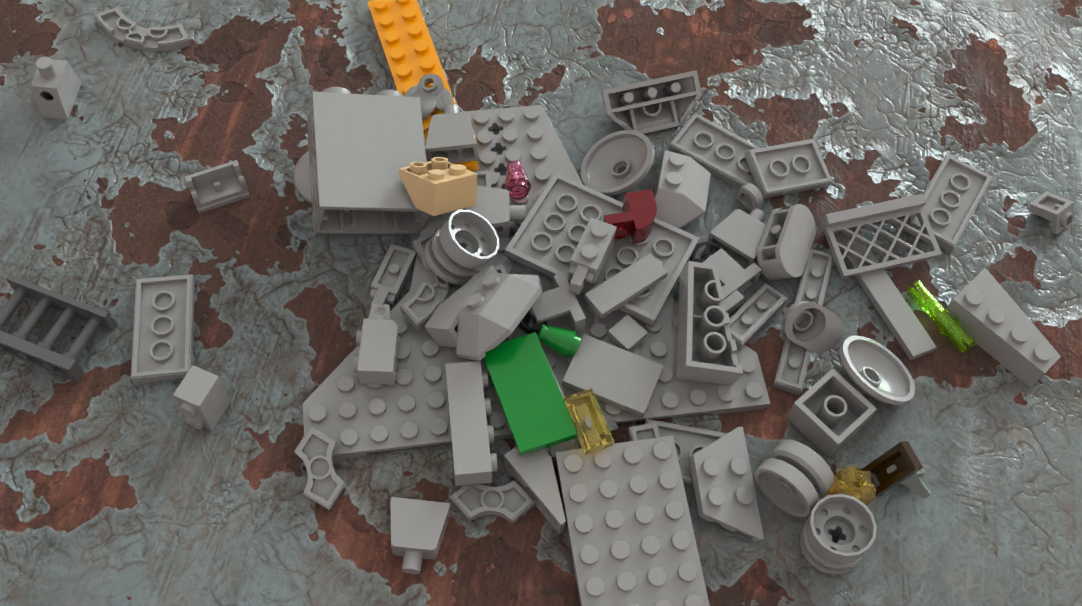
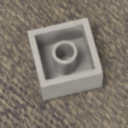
M831 369L794 402L786 418L830 458L869 421L877 408L834 369Z

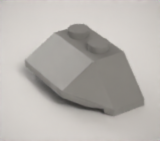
M697 70L601 90L606 116L624 130H635L643 134L681 126L702 95Z
M661 150L653 192L657 205L655 218L680 229L703 216L706 211L711 173L690 156Z
M489 273L458 313L457 356L462 359L480 361L486 356L485 352L497 347L510 336L542 293L539 276Z

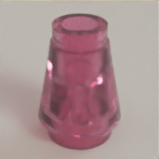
M511 161L507 165L505 189L509 191V197L515 200L525 198L531 189V184L520 161Z

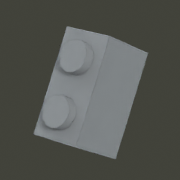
M192 365L173 394L179 406L178 409L186 418L185 422L199 430L204 427L213 431L231 402L220 377Z

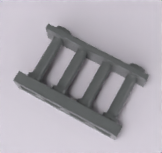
M8 274L5 279L15 292L0 310V352L79 383L85 373L79 366L77 358L99 326L114 331L116 325L110 317L111 313L99 305L92 307L38 286L27 277L22 276L18 278ZM25 297L38 301L17 332L12 334L4 332L2 328ZM49 307L63 311L42 342L33 344L28 341L27 338ZM74 316L88 321L67 353L59 354L54 352L53 346Z

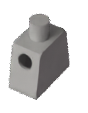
M41 57L36 61L37 71L31 84L41 116L49 119L68 120L82 83L67 61Z
M450 104L444 107V114H437L431 117L425 144L428 161H431L434 157L447 158L450 163L480 160L468 112H460L457 105Z
M477 185L476 205L466 208V210L474 211L486 218L495 228L499 238L509 235L510 221H524L526 218L525 205H509V191L507 189Z
M754 208L750 214L741 209H736L712 229L707 241L716 243L745 270L754 263L757 257V250L767 226L763 223L766 215L757 208ZM706 244L705 247L710 250L711 245Z
M391 497L393 555L404 557L402 572L420 574L422 559L434 560L438 556L450 519V503Z

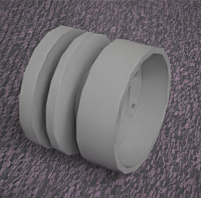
M459 209L452 213L443 223L442 227L428 240L425 246V257L430 268L444 281L455 285L465 284L479 273L482 267L497 254L499 237L495 228L479 213Z
M844 494L828 495L817 502L801 530L799 543L802 554L810 565L821 572L832 575L846 574L857 567L876 539L877 525L872 512L855 497Z

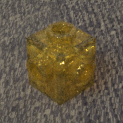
M853 466L840 469L834 476L835 483L828 490L829 495L844 494L853 496L866 506L874 500L876 493L875 483L871 482L870 471H861L858 467Z

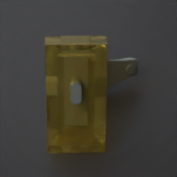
M589 389L564 397V402L578 433L577 437L584 454H590L613 446L614 439L611 431L618 429L615 420H605L593 390Z

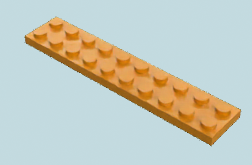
M417 0L368 1L367 3L397 91L405 96V93L411 87L418 85L419 80L424 75L436 74L442 79L444 88L451 93ZM434 83L427 85V88L432 87ZM452 95V102L454 105H456ZM437 108L422 122L425 144L431 117L437 114H444V112ZM477 161L452 163L464 165L470 171L479 170Z

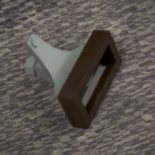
M908 441L898 443L859 470L873 497L881 496L899 483L907 486L923 499L931 495V491L920 479L925 474L924 467L921 465Z

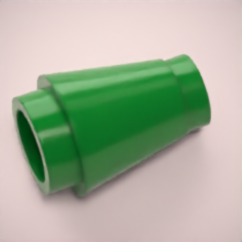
M542 324L537 335L541 343L564 358L566 356L573 358L581 342V336L576 335V331Z

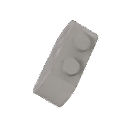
M797 204L777 208L771 212L757 250L759 267L762 269L761 271L764 276L769 280L795 278L803 274L816 235L813 215L805 205Z

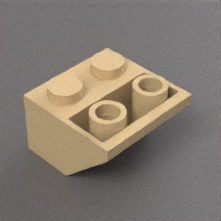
M434 157L429 162H412L410 166L399 168V176L415 208L437 216L476 205L477 173L467 170L464 165L452 164L444 157Z

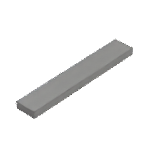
M841 232L834 234L838 243L847 246L850 237ZM854 240L849 249L863 256L867 247ZM870 250L867 259L873 261L876 264L879 263L873 252ZM848 255L844 258L849 269L857 268L859 261ZM885 270L855 276L910 361L931 353L936 349V345Z
M811 248L803 274L799 279L794 303L810 301L823 306L834 260L832 254ZM786 335L772 387L800 396L812 351L792 342Z

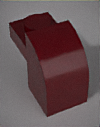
M652 189L625 193L623 212L604 215L603 222L617 226L614 239H621L631 235L633 244L642 242L650 235L657 212Z

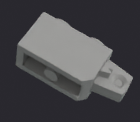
M592 217L590 218L570 260L568 275L572 276L569 292L580 295L586 282L593 285L596 284L612 249L617 226Z
M372 304L369 317L363 318L362 329H357L356 345L360 346L359 355H354L353 372H358L360 383L395 385L400 337L398 335V325L391 320L390 305Z

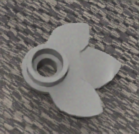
M436 74L424 75L419 80L418 85L411 87L404 96L420 97L422 122L430 116L435 108L444 112L445 106L453 104L450 91L444 88L442 79ZM434 83L432 87L427 88V85Z

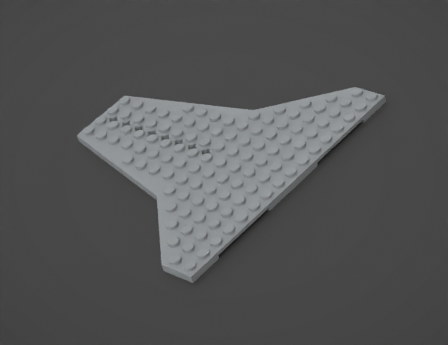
M542 105L466 111L470 116L480 160L477 161L479 166L477 171H490L491 187L510 191L509 205H525L526 217L555 172L583 185ZM498 129L500 131L498 135H494L491 130ZM502 149L504 151H502V155H497V152L494 150ZM503 169L506 170L504 176H500V173L496 171ZM458 210L437 216L429 214L424 229L421 230L420 237L434 229L436 231L440 229L449 216ZM510 221L509 233L515 234L523 221ZM510 237L499 238L497 254L482 267L484 269L487 265L495 267L504 264L508 274L538 275L541 279L542 293L553 289V278L521 263H514L512 259L509 260L505 256V249L511 241ZM418 254L416 255L410 291L390 311L391 320L398 325V335L400 337L395 385L363 384L359 382L358 372H353L354 355H359L360 346H357L303 403L304 435L312 426L337 441L333 452V459L366 456L367 453L452 443L445 364L477 360L459 358L456 354L457 348L439 346L424 326L417 331L400 312V306L416 293L423 280V266ZM451 283L447 298L464 284L455 285ZM582 292L580 295L575 294L586 317L585 331L576 335L581 336L582 339L584 334L588 336L592 334L593 338L619 347L607 336L609 329L627 314L616 309L604 318H600L599 322L595 325V323L593 324L595 311L584 300L585 294ZM669 296L653 326L632 317L648 334L630 352L664 365L642 418L563 386L562 380L573 358L569 356L564 358L540 342L569 404L568 411L574 426H576V431L581 429L572 409L583 405L587 406L592 416L604 420H615L617 424L646 421V419L654 420L706 413L716 415L767 409L771 403L758 355L746 345L741 350L737 348L736 356L738 364L742 366L743 374L733 386L676 378L679 302ZM565 315L547 320V326L571 330ZM536 322L532 327L533 329H540L542 324ZM482 358V359L480 360V361H481V370H482V371H487L486 366H485L484 361H483V358ZM488 374L489 389H484V398H490L491 416H486L487 425H493L494 440L513 438Z

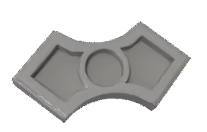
M310 426L294 451L303 460L307 469L308 480L303 495L331 510L346 486V483L338 477L333 466V452L337 441Z
M515 480L499 487L483 484L463 485L449 497L450 502L469 522L483 515H496L508 520L513 525L535 506V501Z

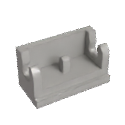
M237 160L185 176L199 214L250 197Z

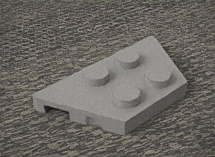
M737 427L689 457L698 515L709 522L719 523L729 531L735 532L737 530L746 534L754 542H760L764 539L746 440L743 427Z

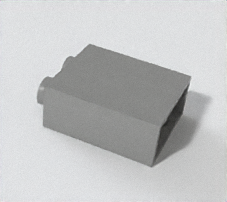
M330 87L322 92H312L307 118L313 233L420 235L429 214L415 208L399 176V168L410 166L412 162H427L420 97H404L395 90H383L375 95L351 94L349 90L342 87Z

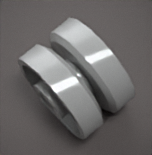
M790 439L782 440L772 451L770 458L765 459L754 473L755 482L767 499L784 512L799 518L807 517L819 501V498H823L835 483L833 472L820 455L808 446Z

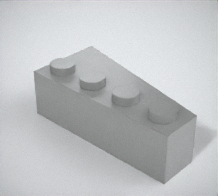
M688 261L679 275L676 378L733 386L742 376L743 370L741 364H738L736 356L737 346L735 339H732L729 328L731 322L729 314L725 312L723 304L724 295L717 267L714 264Z
M986 268L953 298L942 313L944 318L1030 388L1061 357Z

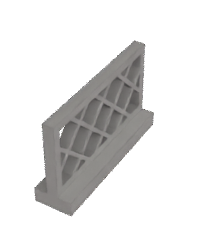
M923 194L829 213L822 218L817 226L820 234H825L841 279L938 258L942 255L923 208L927 203ZM909 217H918L921 225L919 230L906 224ZM890 222L899 227L895 236L881 229L884 223ZM866 227L875 232L871 241L857 234L860 228ZM902 229L915 236L911 245L898 238ZM841 232L850 237L847 246L838 243L834 234ZM878 235L891 241L888 250L874 244ZM921 239L928 243L931 252L925 253L917 249L915 246L918 240ZM854 240L867 247L863 256L849 249ZM895 244L908 251L904 258L891 253ZM871 249L884 256L881 263L876 264L867 259ZM846 255L859 261L857 268L847 270L844 262Z

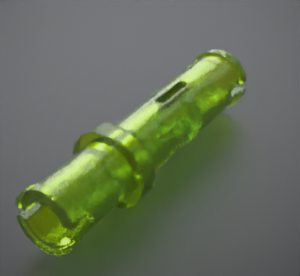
M921 280L914 283L918 288L917 291L912 285L907 289L908 294L926 311L940 328L939 331L952 341L960 353L968 350L963 344L964 342L970 348L975 344V340L959 325V320L950 315Z

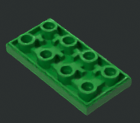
M536 332L502 342L497 347L485 352L484 364L520 456L577 438L578 433Z

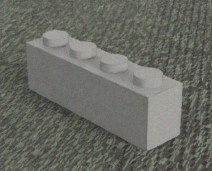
M481 361L445 364L455 486L492 483V472H496L498 469L496 453H490L489 443H494L493 425H487L486 416H491L490 398H484V389H489L487 371L481 370Z

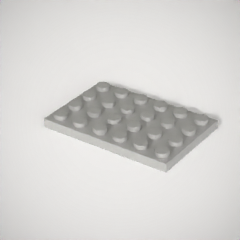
M555 172L506 247L505 256L550 278H554V275L564 272L570 284L572 276L568 275L570 260L590 218L603 221L604 215L622 213L623 203ZM655 218L652 232L642 242L633 244L631 235L621 239H614L612 249L596 284L593 285L586 282L581 292L587 293L651 253L668 272L667 277L619 307L618 310L653 326L700 238Z
M673 435L601 445L590 449L587 447L555 452L580 606H710Z

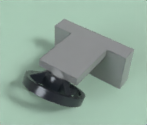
M710 241L697 244L690 257V261L716 265L720 283L723 285L724 299L736 290L744 294L757 283L762 270L755 263H752L744 270L722 248ZM705 244L711 245L709 252L704 253L700 259H695L696 253L701 246Z
M564 272L554 275L553 289L541 293L524 316L527 325L522 320L518 324L526 333L536 332L538 335L540 329H533V324L537 322L547 325V320L565 315L571 330L576 331V334L585 331L586 317L575 294L569 292L570 284Z

